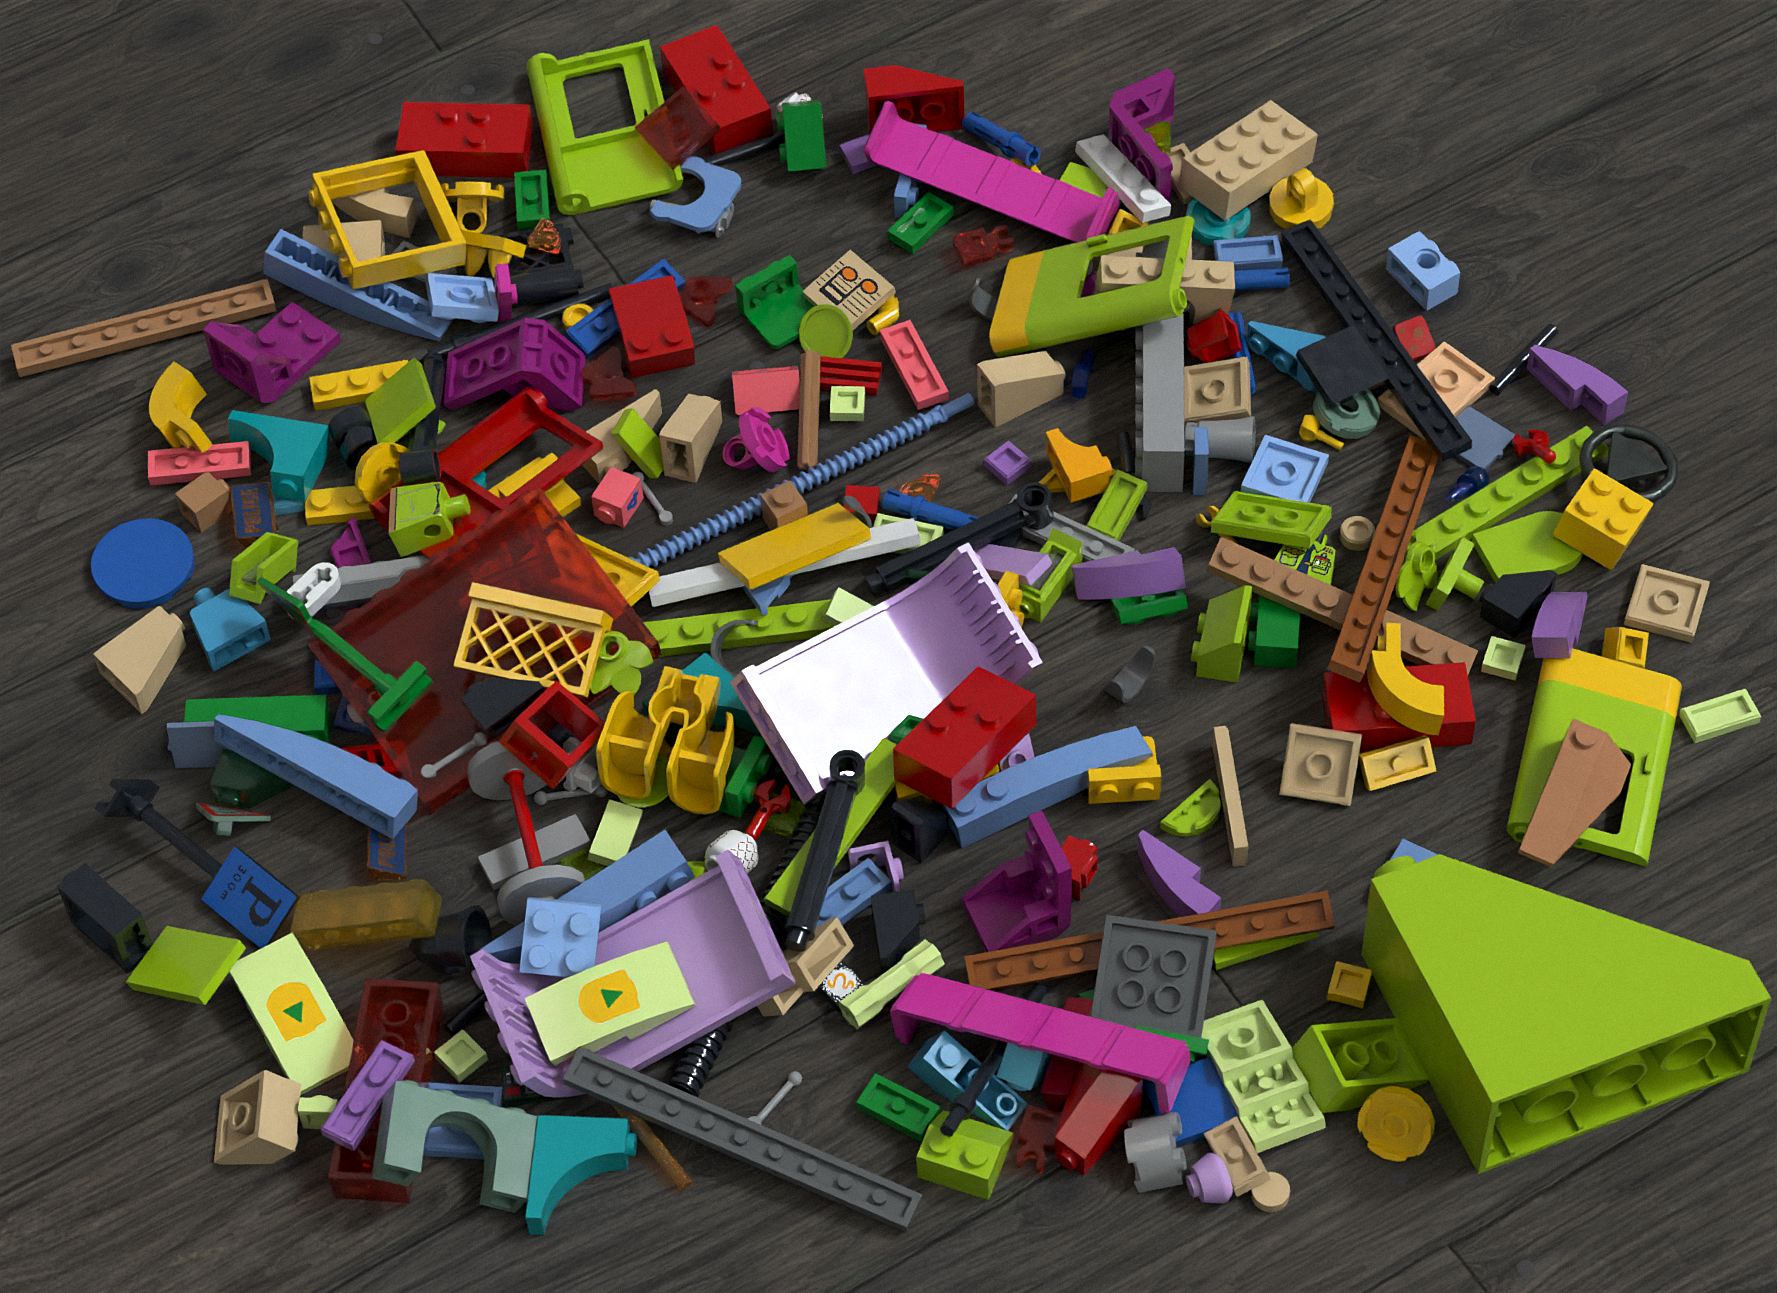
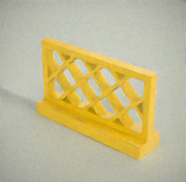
M472 582L468 595L472 598L453 666L458 669L498 678L539 681L546 689L554 683L551 680L558 677L560 684L573 695L588 698L605 632H610L613 618L602 610ZM480 609L491 611L497 620V623L482 632L476 624ZM499 613H500V614H505V615H508V616H506L505 618L502 619L501 616L499 615ZM517 618L525 619L530 630L513 639L506 625ZM532 621L541 622V623H539L538 625L534 626V624H533ZM550 625L557 626L563 637L546 647L539 632ZM565 628L573 629V631L567 634ZM502 629L509 643L492 653L485 638ZM583 632L594 634L591 647L579 654L571 640ZM534 636L542 650L525 660L518 645ZM481 642L488 656L476 664L465 662L469 648ZM567 643L575 657L558 667L550 653ZM513 649L520 664L509 671L502 670L496 659ZM546 656L554 671L542 678H537L533 675L529 666ZM586 658H588V659H587V663H586V665H585V663L583 662V660H585ZM492 662L495 668L488 667L486 665ZM577 664L580 665L584 672L580 687L568 685L562 673ZM525 670L527 675L519 674V672Z

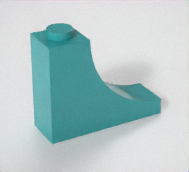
M232 410L228 417L231 443L249 441L251 450L261 455L272 466L270 474L273 497L306 502L331 452L328 425Z
M704 653L682 670L683 674L695 677L704 674L720 678V696L712 725L726 726V712H730L733 716L734 727L745 729L763 738L730 684L734 678L709 655ZM653 694L642 702L644 716L649 717V701ZM670 723L664 739L669 742L677 737L679 730L683 726Z
M538 1115L526 1210V1221L530 1235H545L546 1226L553 1209L560 1199L578 1183L600 1173L628 1170L629 1156L636 1155L637 1135L630 1132L628 1119Z

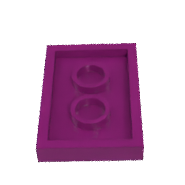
M1167 68L1113 93L1109 105V140L1170 203L1173 164L1170 157L1160 151L1174 118L1175 75Z
M293 302L255 335L242 325L212 321L203 329L214 371L261 403H273L341 342L340 334Z
M521 319L448 352L443 405L449 410L454 411L502 389L514 397L528 387L532 390L538 389L545 396L548 402L546 407L574 411L582 407L585 354L545 320Z
M1042 810L1028 815V831H1025L1028 850L1025 851V855L1002 863L962 897V906L985 952L1046 942L1059 937L1071 926L1072 868Z

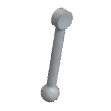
M638 471L634 472L632 475L641 478L642 491L659 513L660 523L666 526L670 525L673 522L672 513L663 509L644 482V475Z
M478 732L474 735L472 741L434 765H424L421 769L423 777L427 780L433 779L436 776V771L475 746L485 745L487 736L482 732Z
M600 784L592 793L584 789H575L572 793L570 791H561L546 794L544 791H539L535 794L534 800L537 804L543 805L548 800L589 794L604 797L607 795L608 790Z
M797 1071L791 1072L787 1083L757 1116H752L748 1119L762 1125L761 1122L789 1090L793 1086L801 1084L802 1075Z

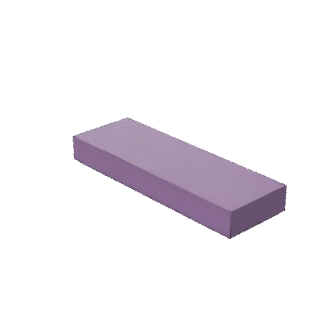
M986 544L974 550L981 557L983 567L990 578L1001 580L1005 571L1019 574V583L1025 585H1032L1052 564L1048 554L992 544Z

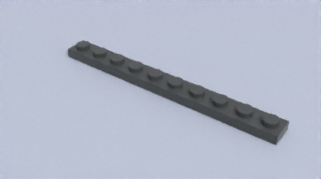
M582 1047L578 1048L563 1077V1084L906 1233L922 1201V1194Z

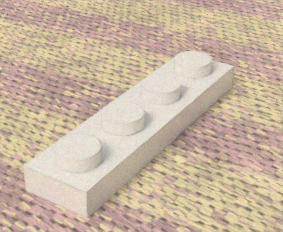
M1105 135L1093 136L1076 142L1075 152L1109 188L1118 193L1119 199L1142 223L1170 216L1171 204Z

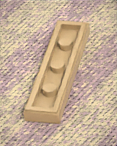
M1218 726L1213 729L1212 747L1233 867L1245 866L1248 857V841L1229 731L1226 726Z

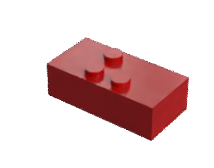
M718 25L660 46L663 73L714 154L773 134L770 106Z
M403 102L396 155L424 150L436 176L514 178V173L526 172L529 167L533 138L530 105Z
M1465 662L1405 667L1411 675L1422 682L1444 686V718L1439 735H1431L1413 730L1387 714L1372 694L1368 683L1367 670H1365L1360 683L1335 672L1324 673L1322 701L1326 727L1332 730L1362 734L1359 753H1366L1423 735L1429 737L1431 747L1470 745L1473 742L1476 719Z
M977 666L893 748L894 779L953 809L1036 726V695Z

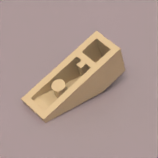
M656 389L586 431L602 441L604 446L603 450L582 465L599 484L610 467L623 471L632 461V458L610 435L624 410L633 408L651 429H653L662 415L660 393Z

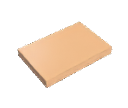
M1445 341L1417 364L1455 418L1468 405H1472L1487 392L1489 386L1495 381V377ZM1390 389L1378 397V404L1381 409L1427 441Z

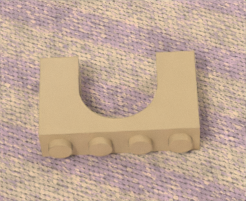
M1101 255L1093 295L1157 280L1161 276L1165 258ZM1185 261L1179 289L1184 290L1187 300L1190 301V327L1213 316L1220 308L1227 315L1229 314L1235 292L1234 262Z

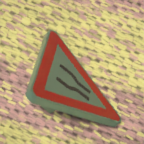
M196 803V809L208 820L213 821L212 831L216 832V835L230 836L233 821H271V815Z

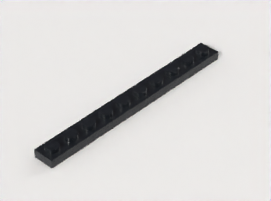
M1311 219L1281 231L1282 241L1344 327L1355 326L1389 377L1386 385L1440 460L1443 462L1472 449V439Z

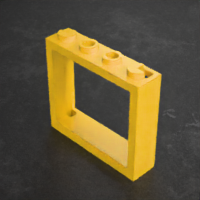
M424 150L312 174V190L308 191L311 206L317 207L320 227L323 231L327 230L330 250L332 254L338 255L341 275L343 278H348L353 290L465 265L467 243ZM414 182L441 243L357 261L330 199Z

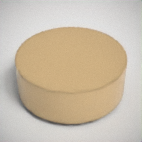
M1349 517L1341 525L1340 540L1350 550H1365L1370 547L1375 527L1365 517Z
M1268 1172L1271 1180L1253 1188L1251 1197L1253 1203L1259 1209L1265 1212H1277L1287 1205L1290 1186L1282 1175Z

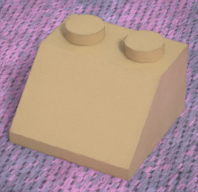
M263 1070L222 1094L220 1097L214 1162L220 1165L273 1164L295 1152L298 1143L297 1125L301 1084Z

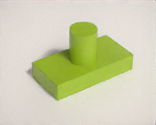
M1462 537L1451 553L1426 602L1427 606L1438 611L1452 588L1475 599L1484 581L1462 569L1475 543Z

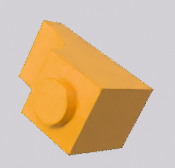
M1059 428L1046 432V454L1070 502H1076L1105 492L1109 485V476L1113 475L1108 457H1102L1096 445L1085 447L1071 442L1060 432Z

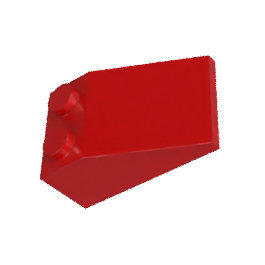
M897 65L864 69L865 105L869 133H871L879 113L887 101L894 103L899 118L913 124L926 125L928 130L942 132L963 129L962 122L965 117L963 81Z
M673 275L609 289L630 378L695 365L694 344Z

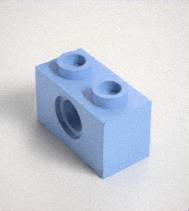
M1420 231L1388 248L1386 270L1426 311L1458 293L1460 271L1453 261H1449L1439 251L1437 245L1432 240H1428Z

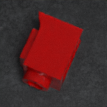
M1221 308L1213 316L1187 329L1189 337L1186 340L1187 348L1194 358L1198 357L1203 363L1221 361L1242 350L1237 324Z
M1069 835L1061 848L1072 868L1071 897L1080 901L1082 887L1086 889L1098 871V856H1096L1098 849L1088 840H1079Z

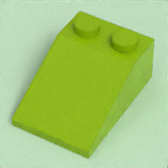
M1398 1018L1311 1025L1292 1047L1293 1059L1306 1078L1309 1091L1321 1113L1347 1111L1361 1107L1368 1096L1379 1088L1397 1086L1412 1089L1424 1085L1430 1080Z

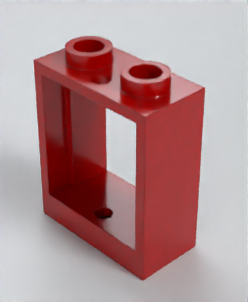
M556 680L513 721L499 740V743L554 789L596 747L605 722ZM543 709L582 742L570 755L530 722Z

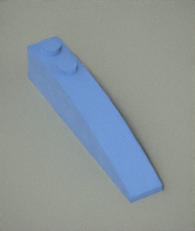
M280 229L265 251L264 275L355 317L400 332L436 341L441 340L453 321L432 317L429 301L391 282L353 290L348 278H343L338 262L339 257Z
M221 714L214 718V741L391 839L398 834L417 811L418 789L414 788L408 781L398 779L385 772L375 763H369L329 743L292 730Z
M1136 726L1066 745L1010 767L979 782L953 809L943 805L948 825L963 849L1027 818L1030 814L1041 811L1088 788V769L1134 766L1152 757L1153 753Z
M663 830L557 900L601 905L599 932L687 884L695 875L667 831ZM525 921L480 950H485L505 963H520Z

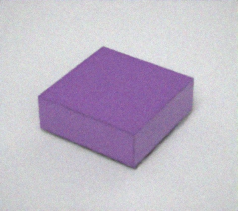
M869 135L839 145L840 154L852 174L877 166V164L868 161L864 153V147Z
M1007 441L984 459V467L1004 484L1009 485L1032 467V460L1010 441Z

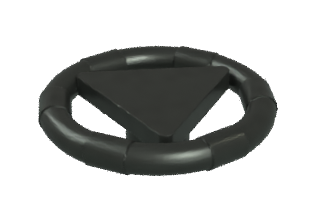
M1629 424L1606 426L1594 431L1581 447L1579 463L1580 470L1585 479L1588 478L1595 468L1592 463L1593 451L1604 440L1611 438L1606 474L1608 477L1632 489L1639 480L1665 475L1653 489L1646 492H1637V494L1651 502L1664 498L1674 488L1677 481L1678 463L1672 449L1662 438L1643 427ZM1627 438L1641 440L1653 447L1659 454L1662 462Z

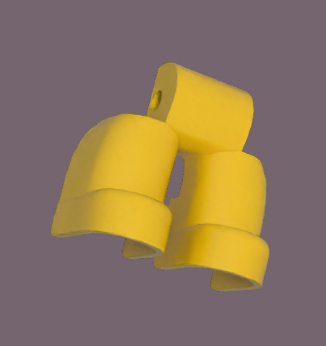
M665 666L657 691L649 701V717L640 714L634 709V692L625 691L619 694L612 703L596 748L601 784L608 791L624 798L643 799L649 796L657 774L656 761L665 733L670 723L682 725L683 728L679 730L666 768L668 795L671 801L686 811L697 814H713L718 811L726 789L725 776L731 761L735 736L733 716L730 712H726V728L723 732L710 730L720 696V678L704 674L695 677L683 674L681 669Z

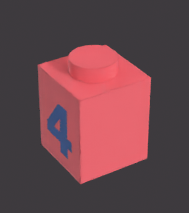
M610 467L591 496L594 516L606 524H615L624 528L643 500L641 478Z

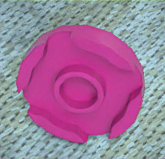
M753 407L739 416L741 433L730 439L723 449L724 461L738 470H747L759 463L768 472L775 473L787 465L784 462L789 460L790 455L782 432L779 428L775 431L772 430L771 426L766 422L771 417L758 407ZM744 445L746 449L745 456L741 461L736 462L734 460L735 451Z

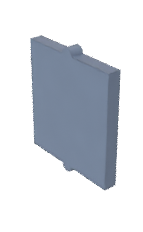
M1469 405L1456 418L1472 439V449L1455 457L1482 474L1496 459H1502L1503 452L1513 443L1514 433Z
M214 721L167 723L166 729L169 737L167 749L172 751L176 769L237 767L236 752L214 741Z

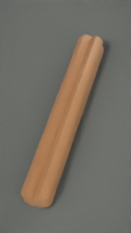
M806 350L805 353L801 354L797 466L800 470H805L806 472H808L810 467L816 468L818 460L821 356L819 352Z

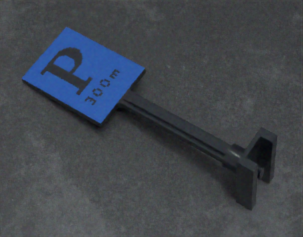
M112 779L109 785L116 790V793L110 802H98L95 809L104 817H134L138 821H144L212 877L213 881L201 898L202 901L258 947L263 948L271 944L300 896L238 846H234L223 865L153 809L151 802L160 787L150 779Z

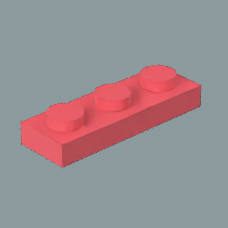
M911 320L881 329L880 339L917 409L921 410L949 400V391Z
M249 441L213 444L204 453H201L194 447L189 449L182 447L148 451V480L150 486L192 482L206 471L215 479L251 476V448Z

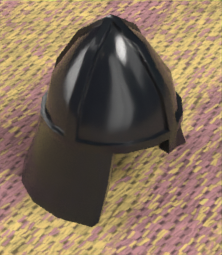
M473 905L460 912L431 919L415 932L409 944V949L419 961L436 971L447 974L461 973L460 967H466L468 963L466 954L477 953L481 948L492 942L489 920L485 911L479 905Z

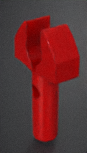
M1528 430L1529 438H1522L1519 434L1514 436V453L1518 456L1532 452L1547 464H1551L1556 460V453L1548 448V434L1545 431Z
M775 779L758 786L754 793V799L760 803V808L744 834H748L754 840H757L773 813L779 811L787 814L791 808L788 785H785L781 795L773 798L772 801H770L769 797L776 789Z

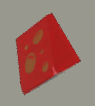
M1422 315L1393 326V333L1414 361L1425 358L1436 349Z

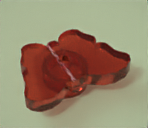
M729 276L689 277L686 280L687 288L685 292L679 294L685 313L692 315L695 320L700 321L705 327H710L716 318L714 304L718 303V297L727 293L733 287L732 279Z
M615 346L610 347L606 353L598 356L597 361H591L582 369L583 381L591 385L589 390L590 397L593 400L631 398L636 396L635 384L623 376V371L621 370L622 356L620 350Z

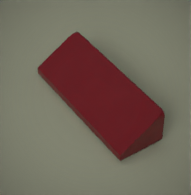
M1068 997L1063 1010L1089 1016L1093 1001L1085 998ZM1052 1054L1041 1093L1049 1110L1057 1113L1069 1094L1077 1061Z

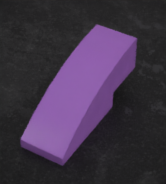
M1537 345L1530 348L1527 370L1571 411L1582 404L1603 425L1624 413L1628 391L1612 378L1595 367L1556 350Z
M1175 547L1142 555L1136 550L1071 565L1077 599L1127 598L1186 588L1182 557Z
M1551 592L1546 597L1539 610L1531 636L1535 658L1571 657L1573 644H1577L1587 602V592Z
M1142 830L1138 834V855L1143 868L1156 891L1179 917L1220 910L1221 897L1200 884V867L1146 831Z

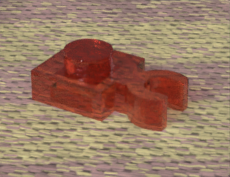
M1001 225L994 228L992 233L986 234L982 227L953 236V246L963 267L966 268L993 260L994 251L1005 253L1013 250L1014 240L1013 238L1001 239L1008 237L1007 225Z
M1027 1104L1018 1134V1144L1025 1145L1017 1153L1018 1169H1022L1023 1163L1027 1158H1034L1037 1160L1036 1173L1041 1174L1044 1171L1045 1153L1043 1150L1053 1153L1055 1151V1135L1061 1119V1112Z

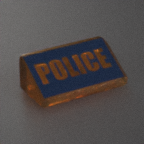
M270 482L231 486L230 495L236 540L247 549L266 532L277 534L272 484Z
M407 823L393 839L368 826L367 869L371 882L407 879Z

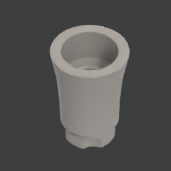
M1254 416L1233 420L1186 423V456H1193L1195 427H1207L1209 458L1252 463L1255 457L1256 440Z

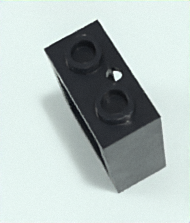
M84 863L76 871L68 873L57 886L71 923L128 974L140 963L153 945L143 915Z

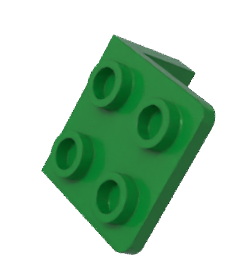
M791 255L771 263L767 268L744 278L735 285L738 311L772 349H780L799 338L801 320L815 306L804 298L802 292L804 289L799 285L797 262Z
M754 735L747 750L734 746L725 776L726 789L718 811L741 818L748 803L753 801L757 786L762 776L767 774L772 762V755H769L768 745L764 738Z

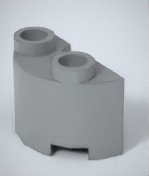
M1170 1111L1167 1114L1160 1113L1127 1120L1129 1129L1124 1130L1128 1163L1134 1164L1136 1175L1134 1184L1139 1193L1183 1184L1182 1171L1186 1170L1187 1164L1182 1147L1176 1148L1177 1135L1182 1134V1124L1178 1112L1173 1113Z

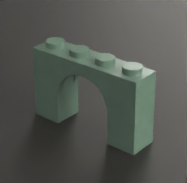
M395 1081L383 1095L372 1178L409 1186L421 1172L427 1130L437 1126H451L470 1135L482 1152L484 1174L480 1204L516 1213L528 1200L538 1117L526 1114L524 1110L519 1108L506 1109L494 1106L484 1099L471 1100L459 1097L449 1090H432L420 1087L414 1081Z

